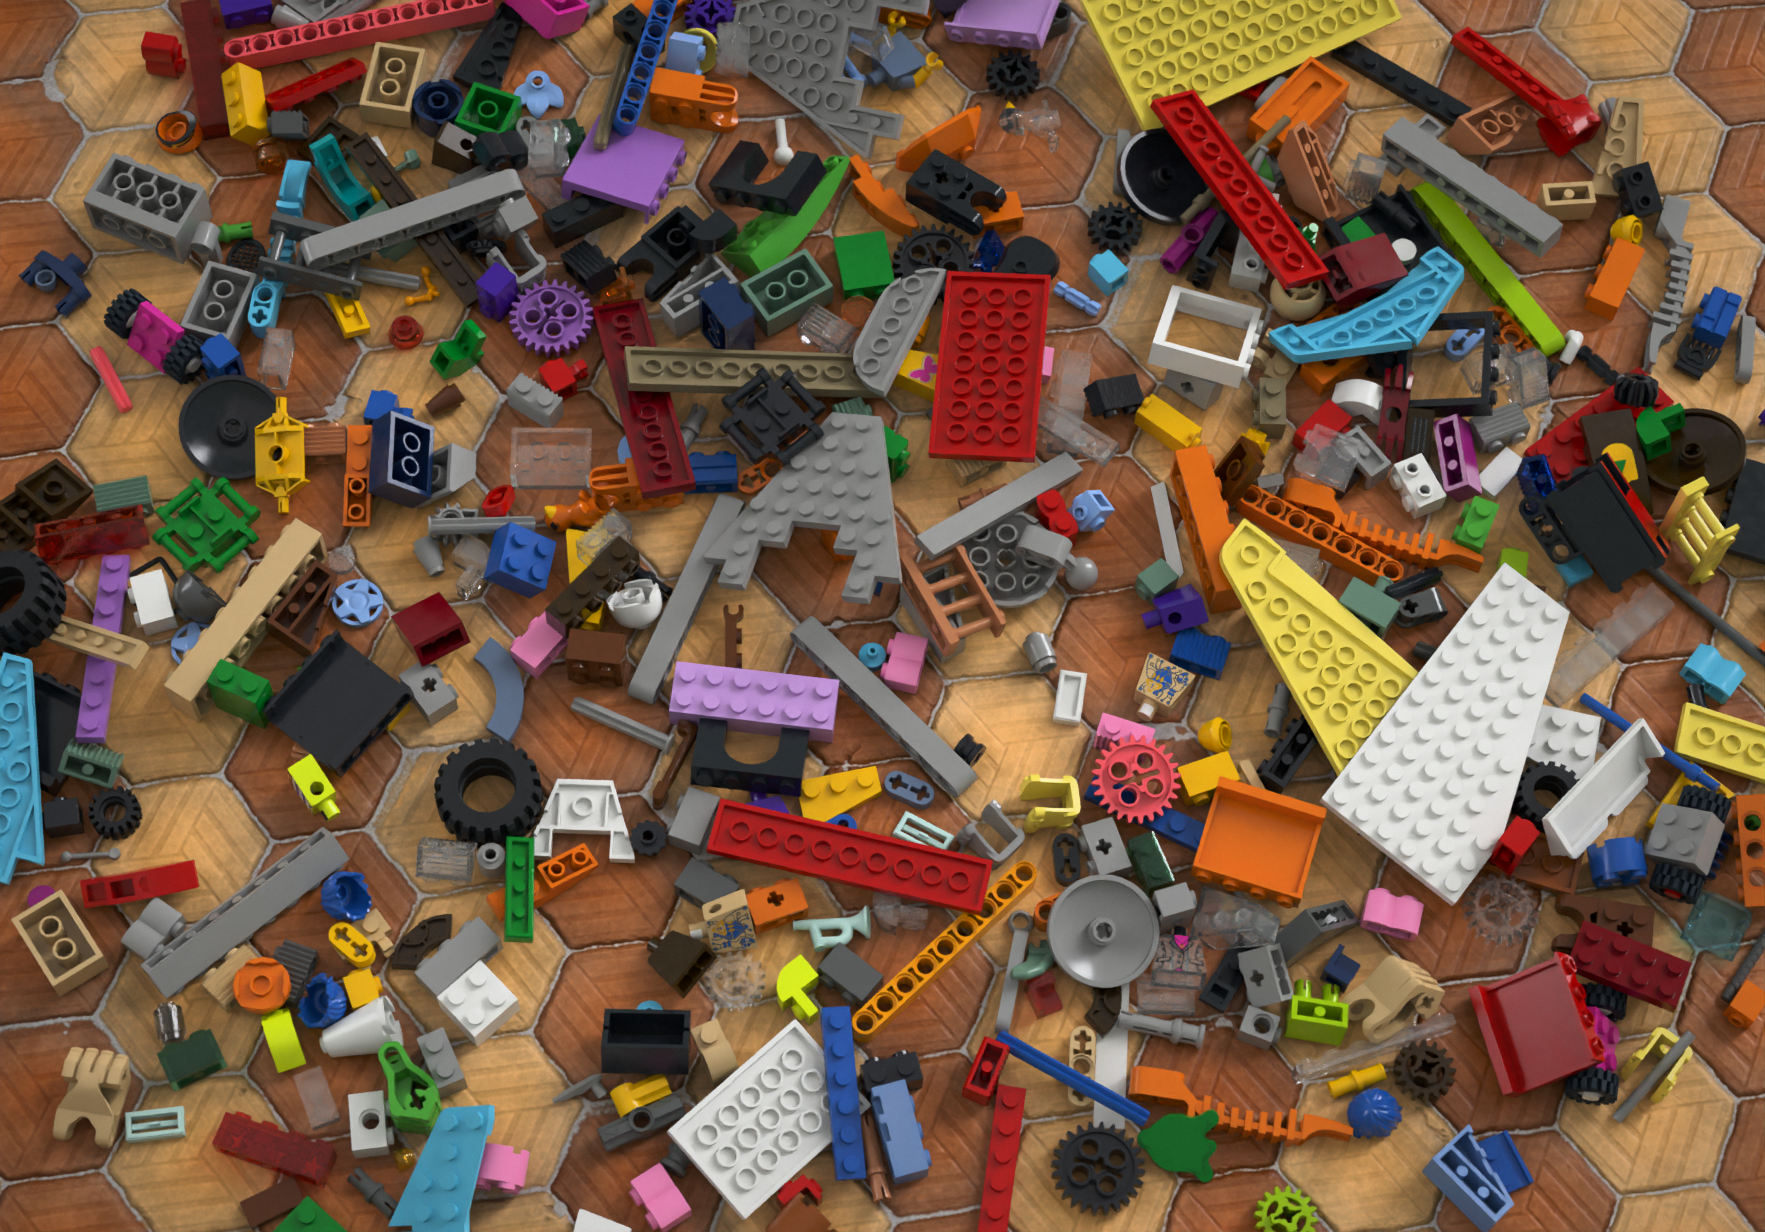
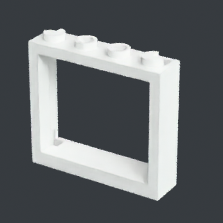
M1172 285L1152 343L1148 364L1239 388L1242 377H1248L1264 323V320H1260L1262 309ZM1176 311L1247 330L1239 360L1235 361L1166 342Z

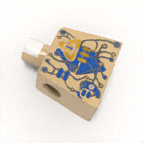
M1149 652L1133 699L1141 704L1137 711V716L1147 722L1152 720L1155 713L1164 717L1169 716L1191 690L1195 675Z
M744 889L704 904L702 911L705 921L689 925L692 938L700 940L709 937L713 952L758 948Z

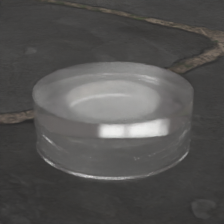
M338 547L330 552L328 563L332 571L338 575H346L355 568L356 559L352 550L347 547Z

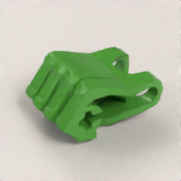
M386 1042L379 1049L378 1058L388 1081L389 1108L393 1123L398 1131L402 1133L408 1132L430 1136L442 1111L438 1088L434 1080L425 1071L411 1062L399 1042ZM396 1050L397 1052H399V1054L390 1056L388 1059H385V1055L388 1051ZM413 1084L426 1089H415V1093L419 1105L421 1107L420 1110H418V1108L415 1107L413 1099L411 1097V1090Z

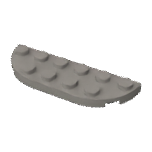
M919 269L915 271L916 274L902 280L899 277L879 297L857 339L853 352V362L857 375L863 385L873 393L886 397L946 280V269Z

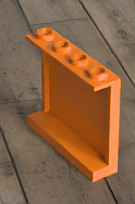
M1220 776L1190 875L1195 876L1198 881L1203 883L1214 882L1220 884L1229 891L1236 892L1240 890L1249 893L1251 897L1258 900L1269 899L1275 901L1284 908H1298L1327 808Z

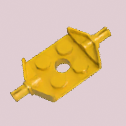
M277 397L275 398L276 413H272V417L255 427L256 486L274 494V497L278 498V514H289L290 495L295 494L310 483V480L305 479L304 427L309 428V425L289 417L287 413V398ZM281 447L282 457L275 461L273 457L274 451Z

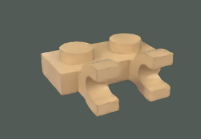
M1268 328L1261 345L1276 351L1271 359L1264 350L1257 347L1251 366L1265 371L1262 377L1286 378L1287 387L1300 363L1293 362L1269 341V332L1273 331V329Z
M377 908L367 913L365 919L357 920L350 924L368 939L373 946L377 944L387 960L394 955V945L387 937L393 933L392 929ZM340 933V934L337 936L338 939L342 938V939H344L347 943L349 942V939H348V937H347V934H346V935H342V934ZM357 947L355 948V951H356V953H357L358 956H359V955H362L363 957L366 956V955H365L361 950H359ZM334 949L339 955V957L342 959L344 964L350 962L336 949ZM370 965V966H368V967L358 968V969H364V970H366V969H369V968H370V970H372L373 968H372V966Z

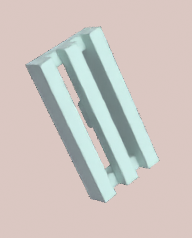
M908 811L904 813L892 836L897 839L926 845L901 831L903 830L933 847L945 850L949 849L955 837ZM908 821L945 841L944 844L907 825L906 822Z
M184 1106L125 1113L126 1142L136 1143L186 1137ZM178 1115V1119L132 1124V1120ZM178 1126V1129L132 1134V1132L134 1131H143Z

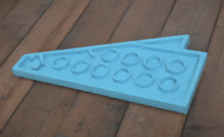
M4 652L0 661V883L9 886L19 859L44 866L45 853L33 662L30 659Z

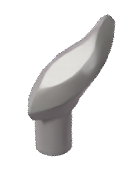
M594 1074L569 1087L556 1096L553 1102L558 1103L575 1095H582L590 1088L597 1098L601 1099L608 1093L600 1082L602 1074Z

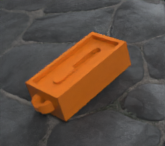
M1310 56L1249 119L1246 136L1253 140L1255 144L1281 117L1287 115L1291 119V123L1266 146L1269 148L1268 153H1266L1267 155L1273 154L1275 157H1278L1288 131L1300 121L1305 120L1307 125L1316 132L1346 100L1350 83Z

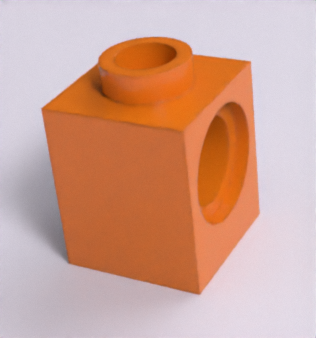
M1746 980L1723 1012V1015L1728 1017V1020L1733 1025L1747 1030L1765 1006V991L1749 980Z

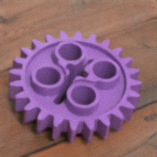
M545 279L541 287L534 282V289L532 291L525 287V296L516 295L517 302H512L513 311L509 312L511 320L509 321L510 329H513V337L518 338L519 346L526 344L527 352L535 348L536 356H539L544 351L546 358L550 357L551 352H555L557 358H559L560 351L564 350L569 355L571 346L578 350V341L587 342L585 334L591 335V326L594 325L592 317L593 308L590 306V300L585 299L584 291L577 293L576 285L568 289L567 281L558 286L557 279H554L552 285H548ZM547 301L553 302L552 304H544ZM573 314L574 316L566 317L565 315ZM531 320H538V321L535 322V323H530V322H529V321H531ZM551 333H559L556 336L550 335Z

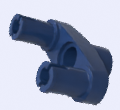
M41 250L34 257L35 260L30 266L18 275L29 287H32L35 283V276L39 271L45 269L53 271L56 277L70 288V292L54 306L65 318L82 302L86 303L92 297L79 278L88 268L72 252L61 261L54 255Z

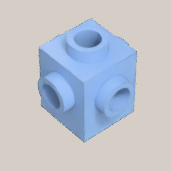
M1086 490L1073 499V505L1067 510L1075 518L1078 530L1093 532L1100 530L1106 524L1105 520L1115 511L1101 490Z

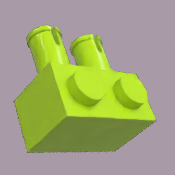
M1304 979L1296 980L1294 982V995H1292L1285 1012L1284 1037L1340 1046L1348 1028L1349 1004L1339 1002V986L1334 984L1333 992H1331V984L1323 985L1322 999L1311 998V981L1306 980V986L1303 987Z

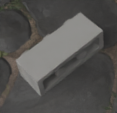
M479 916L473 921L469 920L461 926L459 933L452 940L447 939L439 946L438 952L430 959L425 958L419 963L415 972L416 980L438 1003L437 996L479 960L486 964L503 949L502 941Z

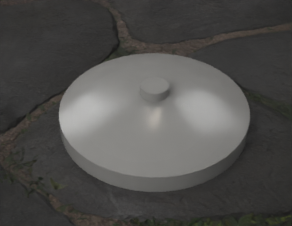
M1098 874L1075 881L1060 893L1054 901L1048 916L1047 940L1050 952L1057 965L1070 978L1089 987L1111 988L1134 980L1149 966L1158 947L1159 922L1153 904L1139 887L1118 876Z

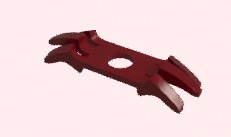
M1399 364L1393 389H1389L1391 369L1386 368L1383 399L1375 444L1380 449L1382 439H1386L1385 456L1390 461L1394 440L1398 441L1396 462H1401L1404 432L1414 372L1409 371L1406 389L1401 391L1403 365ZM1391 407H1396L1401 411V419L1397 422H1390L1386 418V411Z

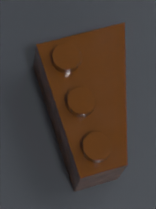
M315 560L267 620V632L304 658L311 654L313 655L337 588L338 574L318 560Z

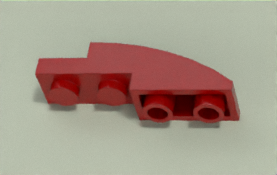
M194 859L80 880L85 908L127 903L200 887Z

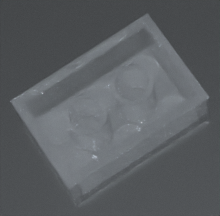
M512 428L510 479L513 489L591 490L589 474L593 470L592 428Z

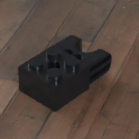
M936 149L932 151L906 182L905 201L947 225L951 223L973 236L978 235L984 226L982 215L974 207L987 206L992 209H998L1007 200L1005 190L1001 186Z
M679 206L641 236V240L626 251L616 263V272L622 277L628 278L642 271L652 275L645 284V298L653 303L662 298L679 281L687 277L694 265L698 266L706 258V253L697 252L689 247V235L683 233L679 227L678 211L681 209Z

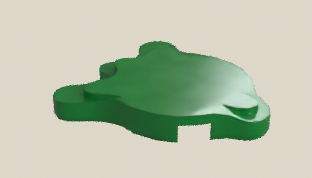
M1208 1109L1197 1116H1188L1181 1113L1164 1115L1149 1128L1142 1129L1137 1136L1138 1145L1145 1149L1153 1161L1161 1168L1173 1172H1189L1194 1174L1200 1181L1209 1182L1213 1177V1169L1209 1164V1158L1216 1151L1217 1144L1214 1140L1207 1139L1205 1134L1218 1123L1219 1115L1214 1109Z

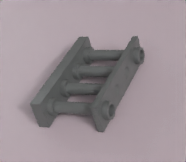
M273 211L268 234L275 236L269 258L260 256L257 274L270 280L275 279L341 296L344 299L359 301L363 282L356 281L361 259L370 260L372 252L351 259L346 278L330 274L332 266L320 271L306 268V261L300 247L295 265L279 261L285 239L301 242L305 238L336 227Z

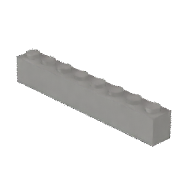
M1401 117L1383 133L1381 151L1539 258L1560 240L1563 224L1557 218L1545 213L1536 204L1529 202L1515 190L1508 188L1499 182L1497 178L1478 168L1475 163L1466 160L1454 149L1447 147L1438 141L1436 137L1420 129L1415 123Z
M324 827L320 828L140 965L166 999L180 993L184 989L185 984L193 978L202 976L210 965L215 961L224 959L232 948L239 943L248 941L253 936V932L261 926L273 922L276 915L282 910L294 906L298 902L299 897L307 891L316 889L329 874H334L341 870L344 863L349 860V857L334 835Z

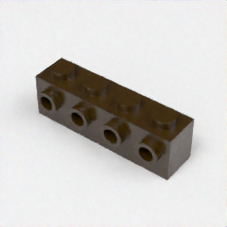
M618 536L545 609L547 624L564 638L568 639L570 628L580 629L584 622L600 609L603 602L610 595L616 593L629 576L635 574L640 566L639 551L622 537Z

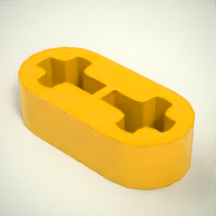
M340 922L331 927L328 935L332 946L354 966L365 968L375 961L376 953L371 942L350 924ZM340 933H341L342 935H346V934H347V937H348V939H349V942L347 943V942H346L344 939H342V938L338 939L337 936H338ZM357 947L362 952L366 951L367 955L365 957L362 955L358 956L355 948Z

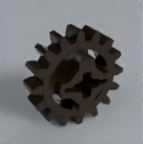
M1422 1040L1420 1046H1417L1412 1041L1409 1049L1403 1047L1400 1051L1401 1056H1397L1394 1060V1063L1398 1066L1394 1067L1392 1074L1399 1075L1395 1084H1403L1404 1086L1401 1093L1404 1095L1407 1092H1411V1100L1413 1101L1417 1096H1421L1423 1103L1427 1102L1429 1096L1434 1101H1438L1440 1094L1445 1096L1449 1091L1448 1087H1452L1455 1082L1451 1076H1454L1456 1073L1455 1068L1449 1067L1454 1059L1445 1058L1444 1056L1447 1049L1444 1048L1438 1051L1437 1042H1434L1429 1047L1426 1040ZM1411 1058L1412 1068L1406 1071L1407 1061ZM1422 1068L1423 1071H1427V1070H1428V1071H1430V1072H1429V1074L1427 1075L1426 1072H1420L1419 1069ZM1442 1072V1080L1437 1084L1438 1079L1436 1075Z

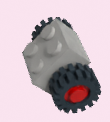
M1697 785L1683 786L1677 805L1661 804L1644 852L1656 864L1648 885L1653 892L1660 893V896L1668 897L1670 900H1677L1680 903H1697L1704 880L1696 875L1707 876L1732 804L1729 798L1724 797L1721 793L1717 794L1714 790H1707L1705 787L1699 788Z

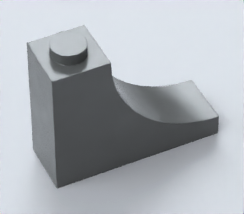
M1345 900L1308 908L1302 911L1264 946L1280 943L1286 967L1289 969L1321 944L1340 933L1353 929L1360 923V920Z

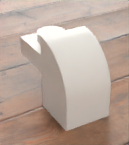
M1350 379L1336 383L1331 401L1351 417L1363 414L1379 427L1384 388L1374 382L1362 379ZM1392 407L1386 411V418L1388 420Z

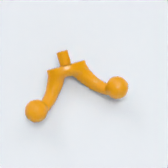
M428 266L421 268V274L428 288L427 294L418 297L407 296L404 299V303L407 306H412L416 302L432 301L434 297L440 296V292H437L438 287L432 284L429 279L431 270Z

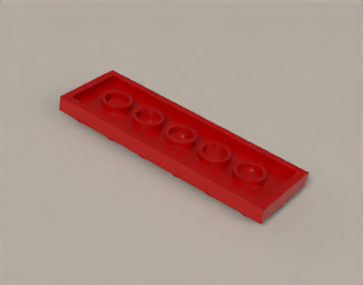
M1639 366L1630 372V374L1636 373L1648 376ZM1612 385L1528 447L1523 455L1553 486L1564 478L1568 481L1576 468L1588 466L1583 452L1585 442L1578 423L1580 417L1630 408L1636 426L1638 416L1646 408L1629 407V405L1616 401L1614 399V385ZM1659 386L1658 398L1655 405L1651 406L1656 413L1674 404V401Z

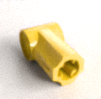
M656 1074L635 1084L633 1082L622 1084L610 1092L620 1118L629 1115L636 1107H646L672 1095L669 1084L663 1074Z

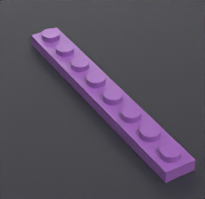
M103 555L92 623L94 626L119 634L122 631L132 562L130 555ZM88 655L76 740L77 743H105L117 664Z

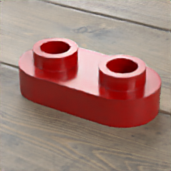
M502 485L488 492L482 504L486 517H505L507 515V511L510 510L516 498L512 485Z

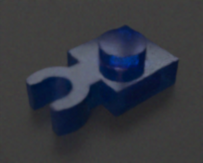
M986 230L977 249L980 257L975 259L973 267L981 268L980 272L991 273L992 267L997 266L1003 255L1005 246L995 230Z

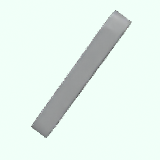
M1017 929L1014 931L994 1031L996 1034H999L1001 1031L1009 1034L1019 980L1010 977V972L1013 967L1023 963L1029 933L1027 931Z

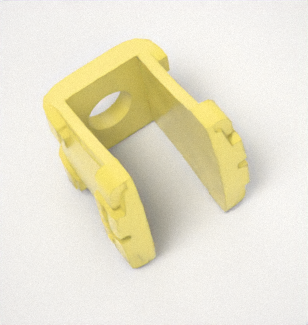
M1031 774L1025 777L1019 786L1020 801L1061 797L1063 808L1035 807L1032 809L1023 824L1025 833H1034L1039 828L1056 827L1059 830L1068 829L1073 824L1074 818L1080 813L1081 803L1078 784L1072 776L1066 775L1062 779L1040 778L1039 774Z
M1656 1028L1641 1048L1628 1058L1619 1076L1624 1081H1627L1649 1050L1662 1059L1669 1051L1664 1044L1672 1048L1680 1038L1665 1028ZM1690 1046L1673 1063V1068L1650 1097L1651 1101L1654 1103L1661 1102L1673 1089V1086L1676 1084L1677 1075L1682 1070L1683 1065L1687 1064L1693 1053Z

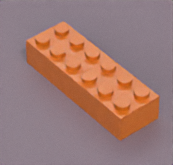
M1206 445L1175 450L1169 475L1211 615L1241 609L1242 604L1224 574L1219 561L1220 551L1235 531L1233 523L1229 524L1227 517L1229 515V507L1227 501L1222 500L1220 494L1222 492V484L1220 478L1215 477L1214 474L1215 461L1213 454H1208Z

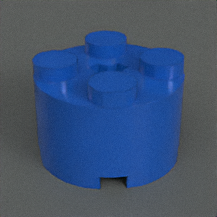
M1635 837L1604 840L1605 845L1597 848V844L1594 843L1586 848L1591 879L1595 883L1596 889L1612 887V883L1622 882L1623 886L1639 884V879L1645 878L1648 874L1642 839L1636 842Z

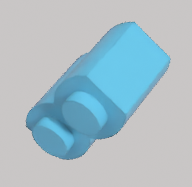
M1700 643L1679 672V675L1691 685L1703 684L1704 693L1716 702L1724 705L1746 673L1738 663L1723 659L1718 650L1713 646Z

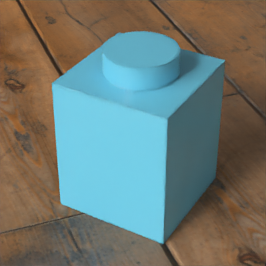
M1108 249L1103 254H1096L1090 260L1087 276L1108 297L1127 283L1129 270Z

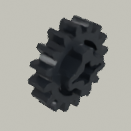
M1011 49L1008 51V55L999 52V58L992 57L991 64L987 65L986 82H989V90L996 89L995 96L997 97L1004 94V100L1006 101L1009 96H1012L1014 101H1017L1020 95L1027 99L1028 92L1034 94L1035 87L1039 86L1040 69L1037 68V61L1030 62L1031 55L1028 54L1023 57L1021 50L1017 52V55L1013 54Z
M1109 202L1107 208L1099 205L1098 212L1092 211L1091 218L1088 220L1087 235L1092 237V245L1099 243V251L1107 248L1111 252L1117 250V253L1121 255L1122 249L1125 248L1130 252L1132 245H1138L1139 238L1142 236L1143 221L1138 220L1139 214L1137 212L1131 213L1130 205L1122 208V202H1119L1117 206H1113V203ZM1102 221L1103 224L1101 229H1099L1098 225ZM1131 227V230H1132V231H1131V233L1128 235V234H1127V233H1128V230H1129V228Z

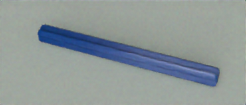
M1001 1031L996 1037L997 1041L1009 1045V1054L1140 1126H1144L1147 1122L1150 1112L1005 1031Z

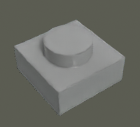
M1282 473L1261 475L1253 481L1252 485L1271 492L1277 490V485L1284 484V478Z

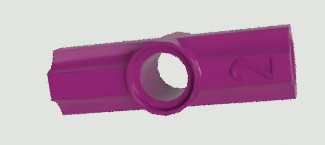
M1212 207L1206 208L1190 224L1182 228L1180 236L1160 258L1159 262L1166 271L1171 274H1177L1190 258L1194 256L1216 219L1218 211Z

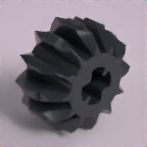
M1624 373L1618 375L1614 385V399L1621 404L1629 405V407L1647 408L1653 406L1658 398L1659 382L1651 376H1645L1644 374Z

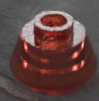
M407 315L397 317L388 330V338L391 344L399 349L406 350L416 347L424 336L422 325L413 317Z

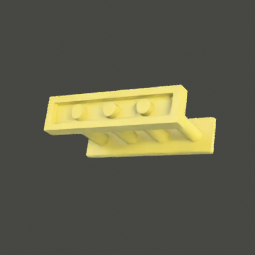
M1704 477L1680 488L1659 527L1665 539L1675 541L1695 569L1688 580L1690 586L1699 581L1703 584L1714 577V571L1729 546L1736 540L1734 537L1740 529L1738 524L1724 529L1704 501V493L1709 486ZM1697 510H1698L1699 513L1702 515V517H1703L1704 520L1707 522V524H1708L1709 527L1712 529V531L1714 532L1715 535H1713V533L1710 531V529H1709L1708 526L1705 524V522L1703 521V519L1701 518V516L1698 514ZM1690 522H1691V523L1693 524V526L1696 528V530H1697L1698 533L1701 535V537L1703 538V540L1705 541V543L1702 541V539H1701L1700 536L1697 534V532L1695 531V529L1692 527V525L1690 524Z

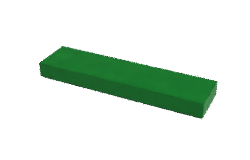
M506 836L504 942L533 943L535 838Z

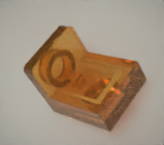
M624 266L619 267L621 277H617L616 281L599 291L603 305L634 300L631 291L636 289L632 274L627 275Z

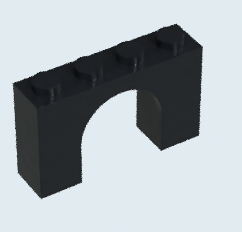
M740 140L708 185L713 191L715 199L720 203H729L743 208L749 207L760 211H770L780 215L785 214L796 217L827 173V170L818 154L797 151L780 175L769 182L754 184L768 164L769 159L759 143Z
M700 718L691 764L690 785L801 797L808 752L809 730L782 727L779 748L774 757L759 764H745L734 760L725 751L727 721Z

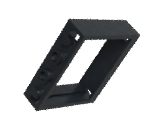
M1494 311L1440 313L1428 330L1485 328L1481 397L1410 400L1409 398L1408 407L1434 409V418H1446L1454 414H1458L1461 417L1493 416V405H1496L1498 401L1497 390H1494V383L1499 381L1498 367H1495V359L1500 358V346L1496 344V337L1501 336L1500 321H1496ZM1413 349L1399 350L1397 353V369L1399 364L1403 365L1401 391H1405L1409 371H1412ZM1394 407L1398 419H1401V411Z

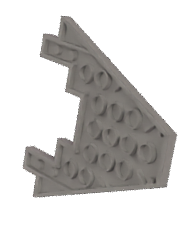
M752 0L737 4L726 54L863 157L872 159L876 136L900 140L905 116L859 106L864 81L842 77L852 29L858 28L876 32L881 7L927 16L930 0Z
M832 412L820 425L824 436L819 440H813L790 459V463L781 468L704 554L706 563L724 565L718 579V584L721 588L745 591L762 546L787 549L794 527L839 531L833 546L835 553L855 556L841 595L844 602L870 605L877 582L902 584L884 422L881 416Z

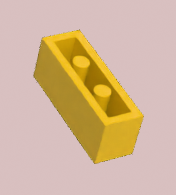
M237 62L221 74L230 136L254 147L271 135L267 130L268 114L261 72Z

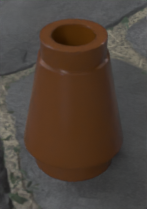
M455 383L450 386L447 384L425 406L434 418L437 415L460 407L465 398Z

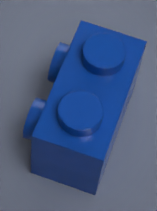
M222 333L207 339L203 346L200 347L203 357L200 361L207 370L205 375L208 380L223 375L247 377L240 353Z

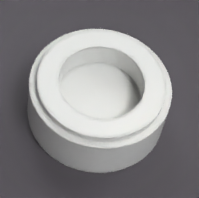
M1398 239L1392 244L1403 265H1408L1414 260L1416 246L1412 241Z

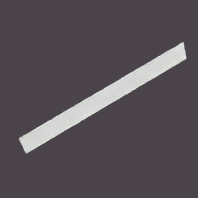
M1130 982L1121 985V1010L1129 1012ZM1119 1014L1113 1029L1105 1038L1102 1039L1097 1033L1095 1081L1126 1098L1128 1029L1118 1028ZM1094 1100V1127L1098 1128L1102 1121L1104 1128H1110L1114 1124L1115 1129H1125L1124 1116Z

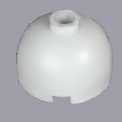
M638 579L624 584L625 589L607 598L610 613L624 627L639 630L645 629L661 613V592L658 584L655 583L653 585L650 579Z

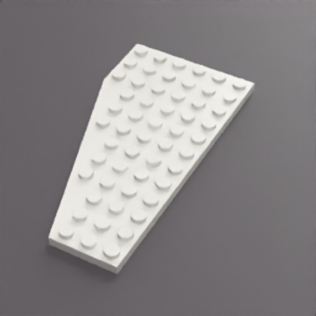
M1506 563L1496 572L1319 800L1323 806L1451 906L1457 902L1492 855L1491 852L1498 839L1505 831L1570 613Z

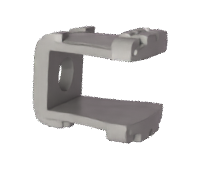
M521 229L515 234V250L530 266V271L518 277L496 246L487 254L486 263L490 268L497 262L516 276L518 294L524 296L525 287L532 291L534 289V282L539 286L546 279L545 270L547 262L542 255H538L530 245L528 234L524 229Z
M992 800L985 806L981 813V818L1009 843L1000 854L988 844L971 823L966 824L956 835L957 841L963 847L967 845L979 857L993 860L992 871L998 869L1020 848L1025 839L1023 830L1020 827L1016 829L1001 812L1002 806L996 800Z

